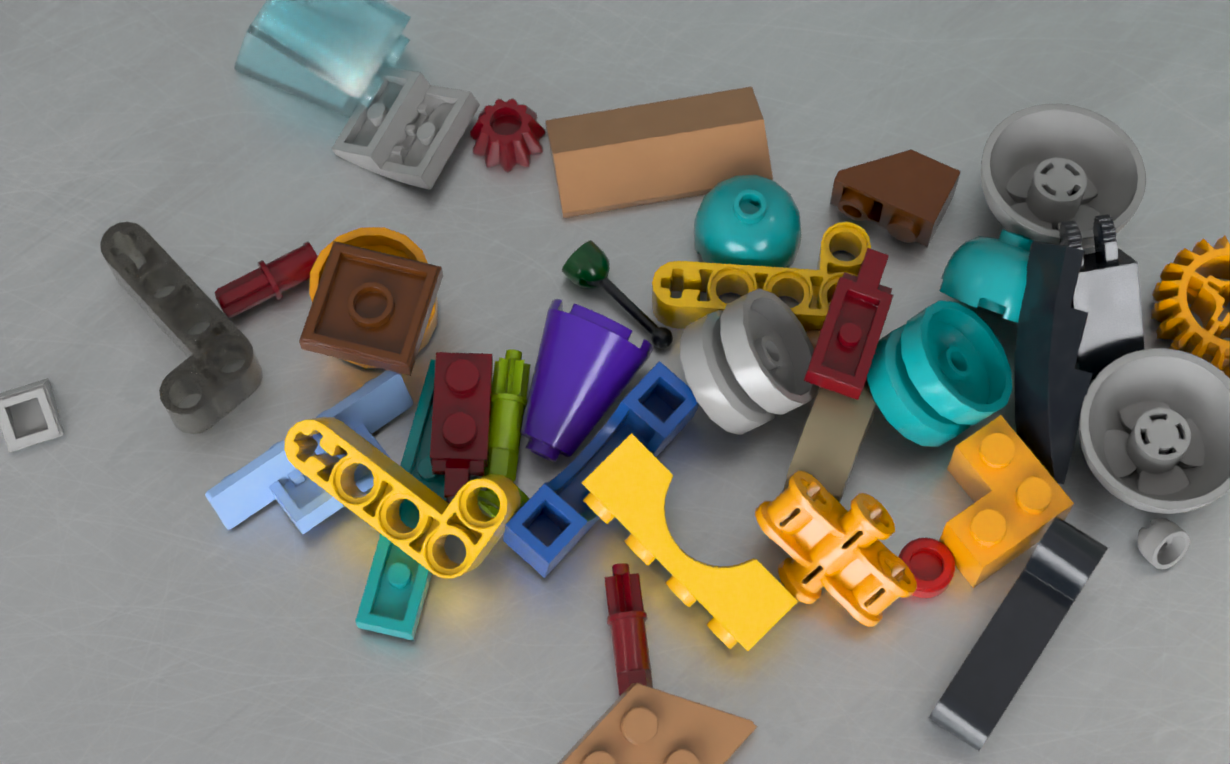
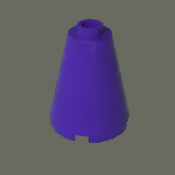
M554 299L547 312L520 434L529 439L525 448L555 463L560 454L571 457L649 359L654 349L652 344L644 338L641 347L638 348L628 341L632 330L624 325L577 304L573 305L570 313L564 312L562 300Z

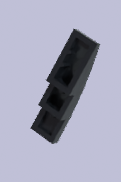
M1032 241L1027 264L1026 287L1018 320L1014 359L1016 433L1058 484L1064 485L1079 428L1083 400L1087 395L1092 373L1074 369L1089 313L1071 308L1085 251L1066 245Z

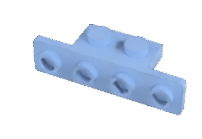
M387 370L378 377L366 382L360 389L332 408L321 412L316 418L334 417L342 421L390 458L372 436V433L413 405V400L401 375ZM321 433L312 436L318 443L317 449L314 451L317 455L328 453L319 445L323 437ZM285 439L271 446L268 451L235 473L226 476L219 484L208 490L205 494L227 529L234 528L276 499L302 535L345 505L293 466L284 450ZM347 453L336 456L342 459L347 455ZM363 464L358 465L354 473V480L356 486L362 492H366L373 487L374 478L367 466Z

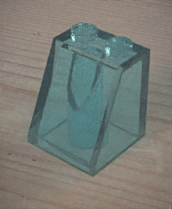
M267 0L246 32L234 69L350 118L359 102L368 108L377 95L384 80L376 75L385 61L395 66L404 52L410 39L402 34L411 17L385 0Z

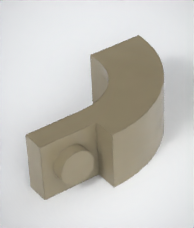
M867 378L858 400L820 387L787 472V480L783 491L789 487L788 480L795 472L805 471L815 477L837 501L841 502L858 453L877 409V404L873 399Z

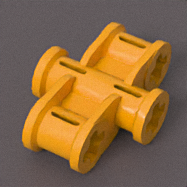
M797 471L789 478V487L772 502L764 501L755 509L756 520L763 532L792 557L786 558L780 563L777 572L784 587L797 600L805 604H813L821 597V588L825 587L846 608L853 618L865 626L874 627L883 618L882 611L899 597L908 598L917 590V582L909 567L880 541L887 540L895 532V524L885 507L874 497L866 493H859L851 500V509L847 511L815 477L805 471Z

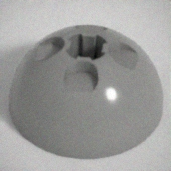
M1042 104L1019 110L995 127L986 141L983 150L981 182L990 210L1006 230L1030 238L1034 242L1060 245L1059 229L1061 222L1073 220L1081 231V245L1084 250L1095 246L1093 234L1095 216L1110 214L1116 228V233L1130 221L1143 199L1146 187V171L1141 154L1131 138L1106 117L1078 106Z
M1166 348L1135 351L1116 359L1106 366L1091 383L1087 395L1084 397L1079 419V438L1082 452L1095 478L1117 499L1137 509L1153 513L1174 514L1193 511L1223 496L1230 489L1229 377L1213 364L1198 356Z

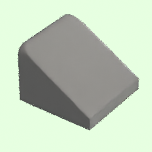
M48 378L0 393V428L9 453L64 435Z

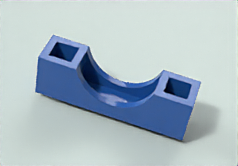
M659 361L621 401L613 415L585 449L560 474L551 481L544 483L506 523L503 541L545 578L600 519L583 501L590 491L582 482L631 433L657 457L689 423L698 409L699 403L696 401L691 388Z

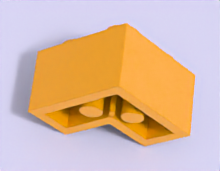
M1000 415L956 445L947 470L974 503L946 522L939 541L951 551L955 566L974 588L1038 543L1056 516L1065 521L1074 502Z

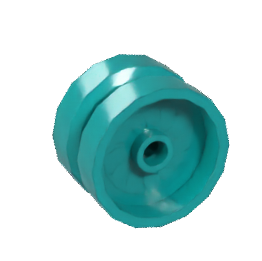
M937 301L910 318L906 324L879 339L867 375L873 399L886 420L905 438L921 446L939 447L970 428L971 425L979 423L1006 406L1013 390L1011 367L1004 348L992 329L974 311L952 301Z

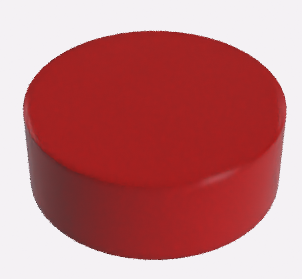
M932 538L914 539L907 543L899 554V558L909 567L917 582V590L911 594L912 596L932 598L940 595L948 588L954 576L955 561L951 551L942 542Z

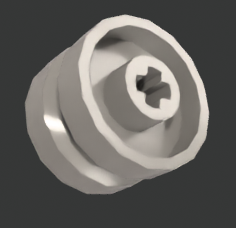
M757 289L728 303L724 311H715L686 326L680 338V358L686 380L702 409L713 422L726 432L742 435L773 420L775 414L783 415L815 399L819 386L804 381L814 352L813 346L801 322L789 306L774 293Z

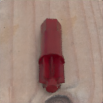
M627 563L613 565V576L605 577L609 612L607 624L611 627L619 697L633 683L653 688L645 626L647 613L644 612L640 577L639 573L630 574L629 564Z

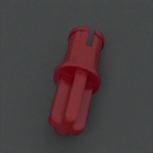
M306 242L303 246L267 264L263 260L259 261V268L215 291V297L222 312L228 318H233L272 297H275L277 301L282 299V292L310 278V271L318 256L311 244Z

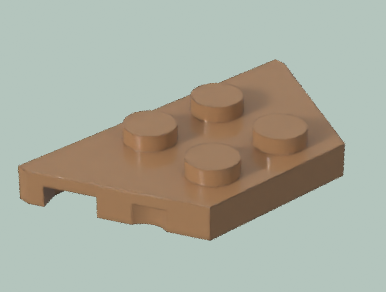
M633 683L557 764H724L757 726L751 720L639 683Z

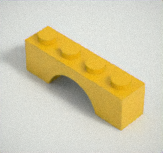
M631 433L582 482L590 491L583 501L606 524L614 517L617 518L631 533L624 540L626 545L647 566L657 559L672 574L665 584L689 608L698 601L713 616L706 625L730 650L739 642L749 651L798 601L756 558L731 566H714L692 558L678 546L669 531L665 517L666 495L674 475Z

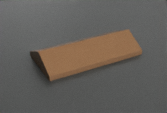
M752 87L545 120L563 218L706 195L717 183L737 175H758L773 180L764 119Z

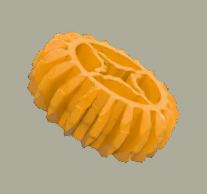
M1225 235L1217 240L1214 247L1203 238L1195 244L1192 251L1184 248L1177 253L1173 261L1174 263L1170 262L1164 267L1160 274L1161 282L1156 284L1152 293V299L1157 303L1154 304L1151 310V319L1161 322L1156 330L1157 339L1173 340L1168 349L1180 350L1198 356L1224 371L1225 375L1230 379V341L1223 340L1224 338H1230V312H1228L1223 321L1218 320L1224 310L1222 306L1227 307L1230 303V281L1217 279L1230 280V243ZM1191 311L1200 318L1203 328L1195 320Z

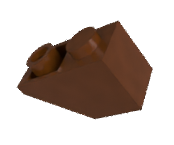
M907 150L839 170L834 179L830 204L838 207L841 213L853 220H867L887 229L894 238L902 242H916L928 247L955 194L961 171L914 150Z

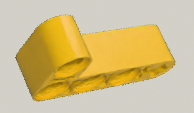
M840 222L830 226L822 237L817 270L691 261L668 262L660 266L654 273L652 280L653 314L665 326L685 329L687 325L718 310L724 311L727 303L719 299V296L724 293L732 292L742 297L749 292L762 289L774 293L777 297L788 296L798 301L799 305L790 309L801 322L805 331L822 329L829 303L832 300L840 276L842 277L844 272L855 276L858 275L867 248L871 249L870 238L863 228L854 223ZM841 250L847 251L854 255L855 259L852 261H841L835 258L832 253ZM672 292H682V297L672 298ZM700 292H707L706 301H700Z
M320 417L300 421L289 429L285 438L284 450L288 460L295 468L423 567L441 578L452 579L477 568L503 535L506 523L520 508L521 496L518 487L511 479L498 474H490L467 482L449 504L349 426L334 417ZM321 433L323 437L319 445L328 453L317 455L314 451L317 449L318 443L312 436ZM347 453V455L342 459L336 456ZM360 464L367 466L374 478L373 487L368 494L362 492L356 486L354 480V473ZM483 487L492 489L498 495L500 510L496 517H489L479 509L477 503L478 494ZM404 499L412 501L418 507L420 520L415 529L406 526L400 518L399 507ZM449 534L459 537L464 542L466 557L462 564L451 561L446 555L444 546Z

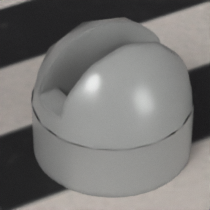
M1166 518L1153 519L1150 521L1151 526L1148 529L1142 527L1139 530L1138 549L1157 569H1167L1179 562L1185 555L1190 544V538L1176 523Z

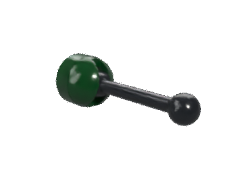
M592 240L581 245L565 262L562 272L581 288L593 289L601 286L651 334V341L654 346L660 349L669 347L673 341L672 332L666 327H658L607 278L610 268L609 259L604 251Z

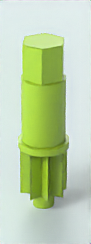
M506 350L505 359L499 357V361H495L491 395L488 467H485L484 476L494 473L503 475L513 482L516 480L521 438L520 430L524 409L527 404L531 364L524 363L525 360H522V352L519 350Z

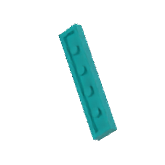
M431 359L400 466L446 501V498H444L445 475H432L430 462L436 360ZM404 499L399 507L400 518L406 526L415 529L420 520L418 507L412 501ZM382 534L379 537L355 622L357 627L414 641L432 573Z

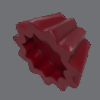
M514 98L509 99L507 102L497 99L494 105L484 107L478 115V121L470 131L471 138L476 141L473 147V154L485 156L487 168L500 164L505 172H510L516 164L529 167L531 155L543 152V147L539 140L545 136L546 130L537 122V113L527 105H520Z

